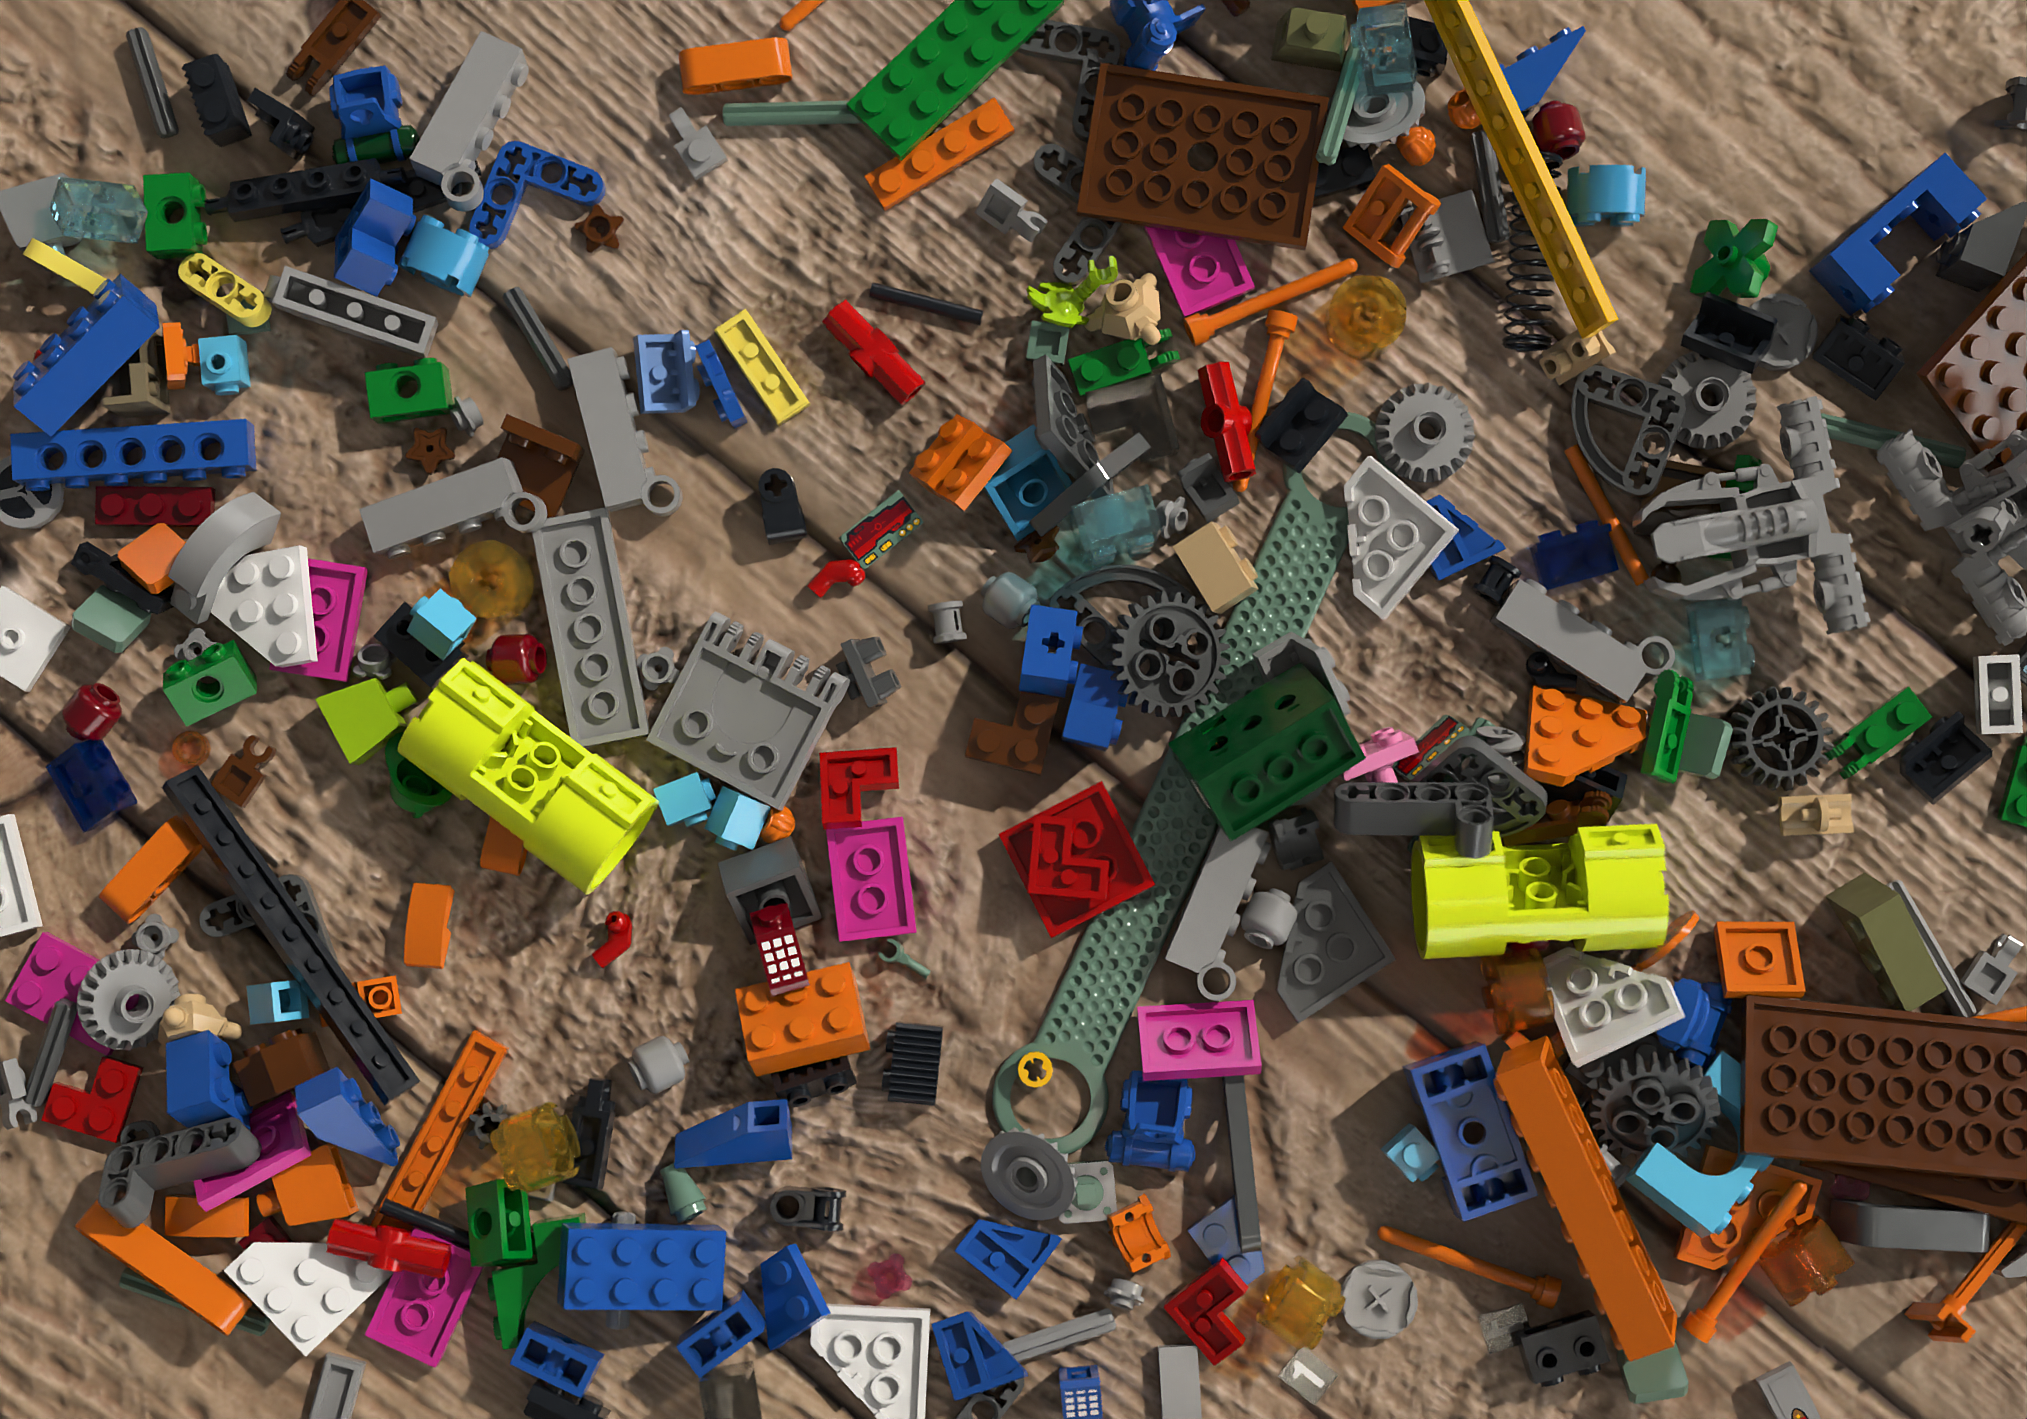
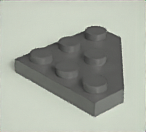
M1045 354L1033 361L1034 378L1032 379V386L1035 391L1033 410L1037 420L1035 437L1044 450L1049 449L1057 458L1062 471L1065 474L1070 473L1077 480L1100 461L1099 455L1092 444L1096 442V439L1084 414L1080 413L1077 415L1076 406L1070 397L1073 390L1067 378ZM1113 479L1090 496L1101 508L1115 502Z
M1332 861L1297 883L1293 903L1297 910V919L1285 942L1276 986L1278 995L1297 1023L1302 1022L1396 960Z

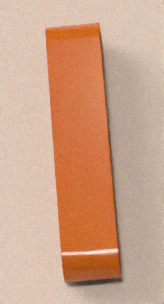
M98 1198L74 1226L77 1231L225 1336L232 1332L253 1305V1302L243 1293L145 1224L141 1223L134 1228L122 1227L100 1206Z

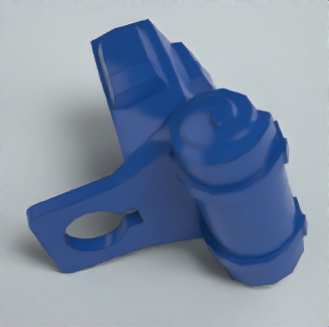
M1110 0V9L1118 26L1124 28L1132 44L1126 52L1123 66L1156 71L1159 61L1172 49L1177 34L1195 25L1206 10L1204 4L1176 16L1167 0Z
M1682 978L1680 981L1675 982L1673 989L1685 1017L1657 1030L1656 1034L1661 1045L1676 1051L1679 1061L1685 1057L1688 1058L1689 1068L1698 1065L1701 1068H1707L1712 1056L1715 1057V1046L1727 1013L1732 1011L1731 1003L1733 998L1723 997L1722 984L1720 982L1700 984L1694 980Z
M1133 1070L1130 1072L1129 1079L1123 1082L1120 1110L1125 1112L1122 1130H1112L1105 1143L1109 1162L1121 1163L1122 1166L1137 1165L1168 1169L1171 1172H1175V1170L1189 1171L1193 1161H1195V1148L1192 1140L1184 1139L1183 1132L1184 1120L1190 1118L1192 1111L1193 1094L1192 1088L1188 1086V1079L1143 1081L1142 1071Z

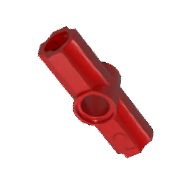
M846 299L837 304L822 321L826 329L849 351L848 355L868 377H874L901 406L913 399L925 385L922 377L898 354L899 350L880 329L877 327L874 329Z
M1229 362L1205 365L1197 370L1206 405L1201 416L1202 431L1207 437L1214 439L1224 482L1248 479L1256 474L1247 437L1252 429V415L1247 407L1239 405Z
M340 1218L334 1219L326 1242V1252L367 1261V1265L374 1268L394 1272L406 1270L440 1279L445 1276L452 1254V1244H447L446 1242L413 1236L410 1231L386 1225L374 1227Z

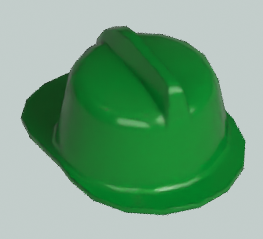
M399 732L388 740L385 747V760L390 774V795L395 804L411 812L414 819H419L425 812L449 801L452 793L398 753V745L404 733Z

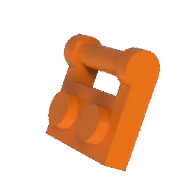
M1390 164L1382 165L1342 228L1385 263L1399 268L1406 259L1404 253L1429 215H1434L1437 212L1441 202L1430 193L1424 192ZM1410 200L1417 207L1393 244L1389 245L1384 241V238Z

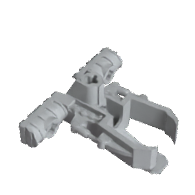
M1817 396L1803 401L1799 399L1789 404L1784 403L1777 406V410L1780 411L1781 415L1780 444L1783 455L1789 461L1790 469L1793 470V481L1779 483L1769 464L1739 468L1735 472L1716 474L1709 472L1701 479L1689 481L1666 492H1662L1633 516L1632 528L1642 523L1649 514L1662 507L1720 503V513L1661 524L1651 534L1656 558L1667 563L1725 552L1731 553L1733 570L1688 586H1684L1681 583H1666L1651 577L1644 581L1649 592L1675 601L1679 599L1698 601L1721 598L1734 601L1742 596L1759 591L1764 593L1794 585L1797 580V561L1811 560L1815 569L1813 572L1815 578L1813 583L1814 599L1818 610L1823 615L1824 622L1827 623V635L1868 626L1867 622H1870L1868 612H1865L1863 603L1866 600L1860 573L1856 572L1854 563L1857 562L1855 552H1851L1850 543H1853L1851 533H1831L1823 494L1831 492L1835 488H1840L1839 478L1834 476L1833 469L1836 468L1835 460L1831 459L1829 449H1832L1826 420L1821 417L1820 410L1823 409L1821 399L1818 400ZM1736 479V481L1743 482L1754 480V486L1752 491L1740 495L1738 487L1721 488L1720 481ZM1757 567L1771 568L1774 576L1762 579L1758 584L1743 588L1741 578L1757 572Z
M1909 429L1906 433L1904 431L1898 434L1895 439L1891 438L1886 441L1877 451V460L1881 465L1885 464L1889 471L1887 475L1903 499L1907 498L1911 506L1909 508L1914 515L1918 514L1922 520L1920 525L1924 531L1944 526L1963 554L1961 558L1957 559L1959 564L1951 569V572L1955 578L1959 577L1964 584L1961 587L1965 593H1970L1973 597V605L1989 628L1992 627L1996 632L1995 638L1998 643H2003L2006 646L2014 642L2015 638L2020 639L2027 633V597L2020 584L2013 577H2009L2004 569H2001L1998 560L2009 555L2023 569L2027 570V429L2024 431H2012L2005 440L1992 449L1983 450L1972 459L1966 460L1959 469L1964 486L1955 491L1948 489L1938 460L1928 448L1923 447L1920 441L1915 439L1912 429ZM2007 447L2010 448L2012 454L2003 466L1989 472L1983 469L1984 466L1995 459V455Z

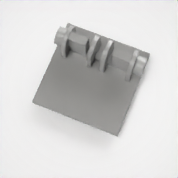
M1472 189L1438 199L1441 202V206L1434 215H1429L1410 244L1409 248L1420 284L1494 263ZM1413 203V207L1403 209L1400 214L1403 227L1417 207Z

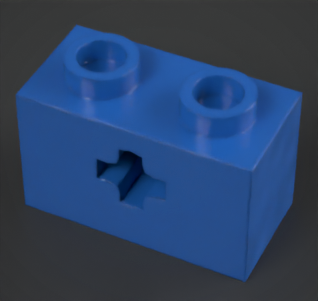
M1031 604L1019 691L1065 698L1067 683L1075 684L1078 661L1071 660L1072 649L1080 650L1083 627L1076 626L1078 611ZM1048 649L1056 650V653H1048Z
M741 1290L722 1304V1311L711 1312L681 1334L676 1348L696 1375L701 1378L764 1332L766 1320L745 1291Z
M534 1321L526 1328L510 1364L582 1398L588 1391L605 1354Z

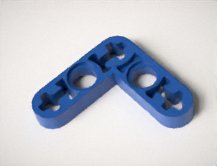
M520 141L507 142L502 146L496 157L484 187L483 200L474 211L469 230L471 234L479 238L478 242L490 249L497 248L506 239L527 185L534 186L583 206H594L601 202L605 196V183L598 172ZM520 151L526 162L524 165L517 164L515 166L513 176L515 179H519L518 183H515L510 178L500 176V174L504 172L509 176L512 164L508 157L509 155L516 156ZM549 164H557L562 168V177L556 183H546L542 180V171ZM571 171H575L572 176L578 182L586 184L589 179H592L593 185L597 188L596 191H588L586 196H582L583 192L577 185L569 183ZM569 183V190H564ZM501 185L509 186L513 192L511 200L504 205L496 204L492 200L493 191ZM490 207L497 213L505 214L504 218L495 215L493 227L497 230V233L495 235L489 234L486 239H483L484 235L479 228L481 225L488 226L492 215L489 211H486V208Z

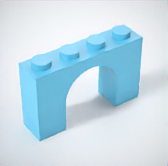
M1724 1051L1711 1058L1708 1067L1703 1068L1702 1074L1703 1076H1711L1712 1085L1717 1088L1720 1111L1731 1121L1737 1133L1738 1155L1731 1169L1726 1174L1719 1176L1699 1173L1657 1142L1646 1148L1625 1178L1626 1181L1700 1238H1704L1714 1232L1719 1235L1725 1229L1732 1218L1728 1211L1735 1201L1740 1204L1749 1195L1754 1187L1749 1181L1758 1170L1762 1173L1774 1159V1157L1740 1154L1741 1064Z

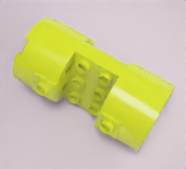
M462 658L439 680L437 687L428 696L430 701L425 705L419 717L412 718L401 737L398 753L460 800H470L524 841L523 847L583 893L586 895L592 893L609 876L634 845L659 805V800L598 754L590 753L538 714L534 706L474 661L470 663L465 658Z
M1658 825L1578 827L1577 834L1570 836L1568 843L1515 845L1508 847L1502 846L1499 831H1493L1491 852L1482 858H1468L1459 854L1455 848V839L1452 835H1419V841L1414 842L1411 855V905L1415 940L1421 959L1500 956L1504 954L1507 942L1529 943L1532 941H1569L1573 939L1575 950L1579 952L1649 949L1663 945L1668 928L1669 894H1665L1662 871H1666L1665 845Z

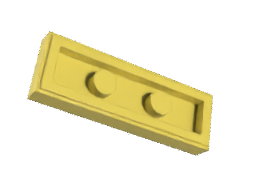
M746 309L714 329L778 426L810 406L809 401Z

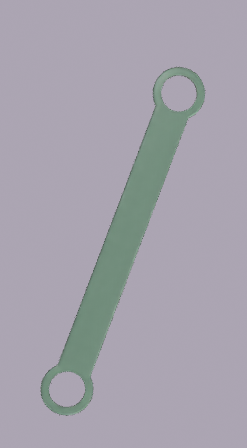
M1347 412V418L1337 430L1351 431L1366 439L1375 450L1379 463L1397 477L1398 474L1388 467L1377 449L1375 441L1376 423L1362 415ZM1284 463L1283 477L1287 494L1253 565L1258 575L1254 582L1259 590L1235 604L1224 628L1226 632L1219 639V643L1230 645V648L1220 652V657L1230 661L1228 665H1219L1218 669L1226 676V679L1214 680L1213 683L1219 690L1218 694L1205 692L1209 704L1199 705L1195 702L1196 712L1185 713L1174 739L1265 684L1252 654L1289 632L1305 638L1349 543L1347 507L1330 506L1316 499L1307 489L1302 478V472L1299 474ZM1170 747L1130 832V836L1156 886L1090 919L1034 1042L1021 1047L1010 1055L1001 1066L994 1082L992 1105L999 1127L1004 1132H1008L1014 1127L1022 1132L1026 1129L1019 1124L1013 1114L1010 1095L1012 1085L1018 1076L1019 1061L1025 1054L1037 1051L1044 1053L1048 1058L1067 1061L1084 1075L1089 1085L1091 1099L1089 1111L1084 1121L1077 1129L1065 1136L1045 1138L1050 1144L1057 1142V1150L1060 1153L1071 1154L1084 1147L1096 1136L1104 1123L1109 1104V1092L1104 1074L1219 826L1198 799ZM1030 1060L1026 1062L1024 1068L1031 1064Z

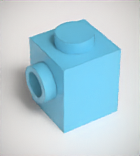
M238 335L198 339L202 385L215 391L216 395L222 396L235 395L239 393V388L251 387L247 342Z
M440 588L430 599L423 596L410 611L413 619L407 632L441 660H444L467 637L477 618L467 611L459 600L449 596Z
M698 772L653 789L668 826L685 822L686 827H690L708 820L706 813L712 811V801L717 799L710 778L703 779L701 773Z
M722 785L704 829L717 835L715 842L726 848L736 851L738 845L753 850L771 806Z
M297 980L246 986L250 1025L309 1018L307 995Z
M1410 1123L1381 1148L1383 1153L1412 1183L1418 1178L1421 1182L1426 1180L1439 1167L1436 1163L1440 1159L1437 1150Z

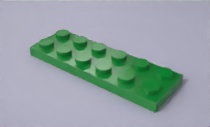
M955 0L846 103L847 109L902 161L1047 20L1064 6V0Z

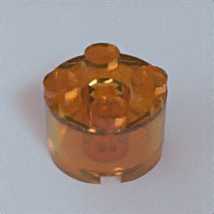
M1537 948L1522 949L1504 953L1500 956L1480 958L1481 972L1484 980L1488 983V986L1481 988L1482 997L1486 1009H1494L1492 1016L1497 1035L1540 1027L1554 1021L1552 990H1547L1544 980L1545 977L1549 976L1543 958Z
M1812 1216L1806 1222L1787 1229L1790 1234L1780 1242L1777 1238L1772 1240L1757 1260L1789 1307L1798 1305L1813 1291L1818 1296L1830 1291L1838 1283L1834 1276L1845 1272L1855 1263L1828 1224L1819 1216Z

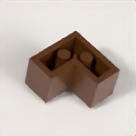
M1021 691L1012 727L974 718L965 757L1041 776L1060 698Z
M301 1028L293 1031L288 1030L270 1037L271 1045L266 1047L264 1042L242 1051L244 1058L233 1062L249 1106L261 1104L289 1091H293L295 1086L330 1070L316 1031L303 1034Z

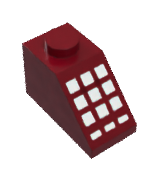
M788 904L767 906L762 910L749 913L771 995L774 996L809 986L810 983Z

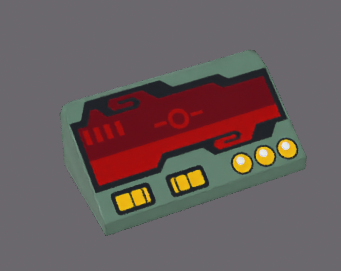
M898 490L842 534L839 540L860 564L862 569L866 570L924 522L900 490Z
M1444 715L1415 742L1419 752L1395 761L1392 767L1405 782H1409L1453 742L1463 736H1470L1471 731L1450 715Z

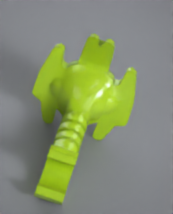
M1109 256V266L1105 269L1096 268L1094 260H1089V275L1076 289H1073L1071 285H1065L1061 282L1040 283L1038 290L1031 286L1027 287V299L1034 308L1043 312L1041 319L1046 322L1073 328L1075 325H1086L1089 322V318L1080 315L1084 310L1083 302L1100 285L1109 284L1117 278L1116 258Z

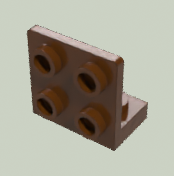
M506 414L501 429L507 433V436L497 459L503 457L513 461L523 492L536 495L543 500L547 508V518L557 517L585 450L574 441ZM530 500L522 501L518 505L535 512L534 504Z

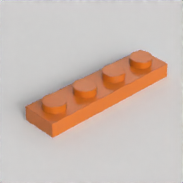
M994 97L924 139L902 161L894 157L864 177L883 210L886 211L1015 133V129Z

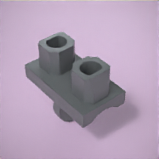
M880 637L862 640L850 639L841 643L840 645L851 670L847 661L838 663L836 667L840 675L850 679L847 689L850 699L854 700L861 696L858 689L859 686L868 708L873 706L879 707L887 703L886 698L901 688V684L893 669H889L879 675L874 673L871 662L886 656V650Z

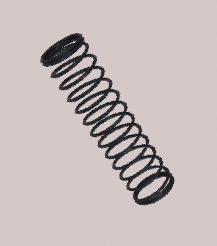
M1540 151L1543 159L1555 161L1545 164L1550 174H1555L1551 175V177L1559 178L1562 173L1552 169L1562 166L1563 158L1555 153ZM1512 192V194H1511L1512 199H1513L1514 201L1518 202L1517 199H1516V197H1515L1514 192ZM1517 203L1510 209V212L1517 218L1509 224L1510 228L1517 233L1511 235L1508 239L1510 244L1516 248L1510 250L1507 254L1514 263L1510 264L1506 269L1514 277L1505 284L1513 292L1504 299L1509 305L1513 306L1504 312V316L1513 322L1503 327L1504 332L1509 336L1502 339V345L1512 350L1542 351L1552 346V337L1550 335L1515 334L1507 330V327L1517 324L1550 326L1553 324L1552 321L1545 319L1519 320L1507 315L1509 312L1518 309L1531 311H1551L1554 309L1553 306L1546 304L1519 305L1508 300L1510 297L1519 294L1530 296H1553L1555 294L1552 290H1519L1509 285L1511 282L1520 279L1539 282L1554 281L1552 275H1519L1510 271L1512 267L1521 264L1548 267L1545 259L1519 260L1511 256L1513 252L1519 250L1541 252L1538 244L1523 246L1512 241L1514 237L1520 235L1534 237L1531 230L1523 231L1513 227L1515 222L1526 220L1525 216L1514 212V209L1520 206ZM1516 342H1532L1533 344L1516 343Z

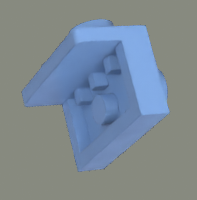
M680 330L675 334L635 336L633 343L640 414L684 413L696 406L700 388L698 380L693 375L692 364L695 362L696 348L694 342L690 340L689 330Z

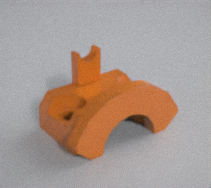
M1146 1194L1137 1197L1136 1202L1107 1215V1222L1111 1229L1108 1231V1234L1112 1238L1113 1246L1119 1249L1125 1265L1132 1273L1161 1259L1166 1260L1171 1257L1170 1248L1155 1224L1152 1214L1154 1210ZM1130 1212L1129 1219L1125 1220L1126 1213ZM1147 1253L1146 1260L1142 1261V1256Z

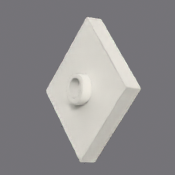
M5 586L0 588V676L20 689L30 692L71 627Z

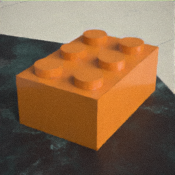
M850 962L808 971L806 973L810 983L809 986L774 996L771 995L768 981L735 989L747 1058L756 1077L871 1050L857 981Z

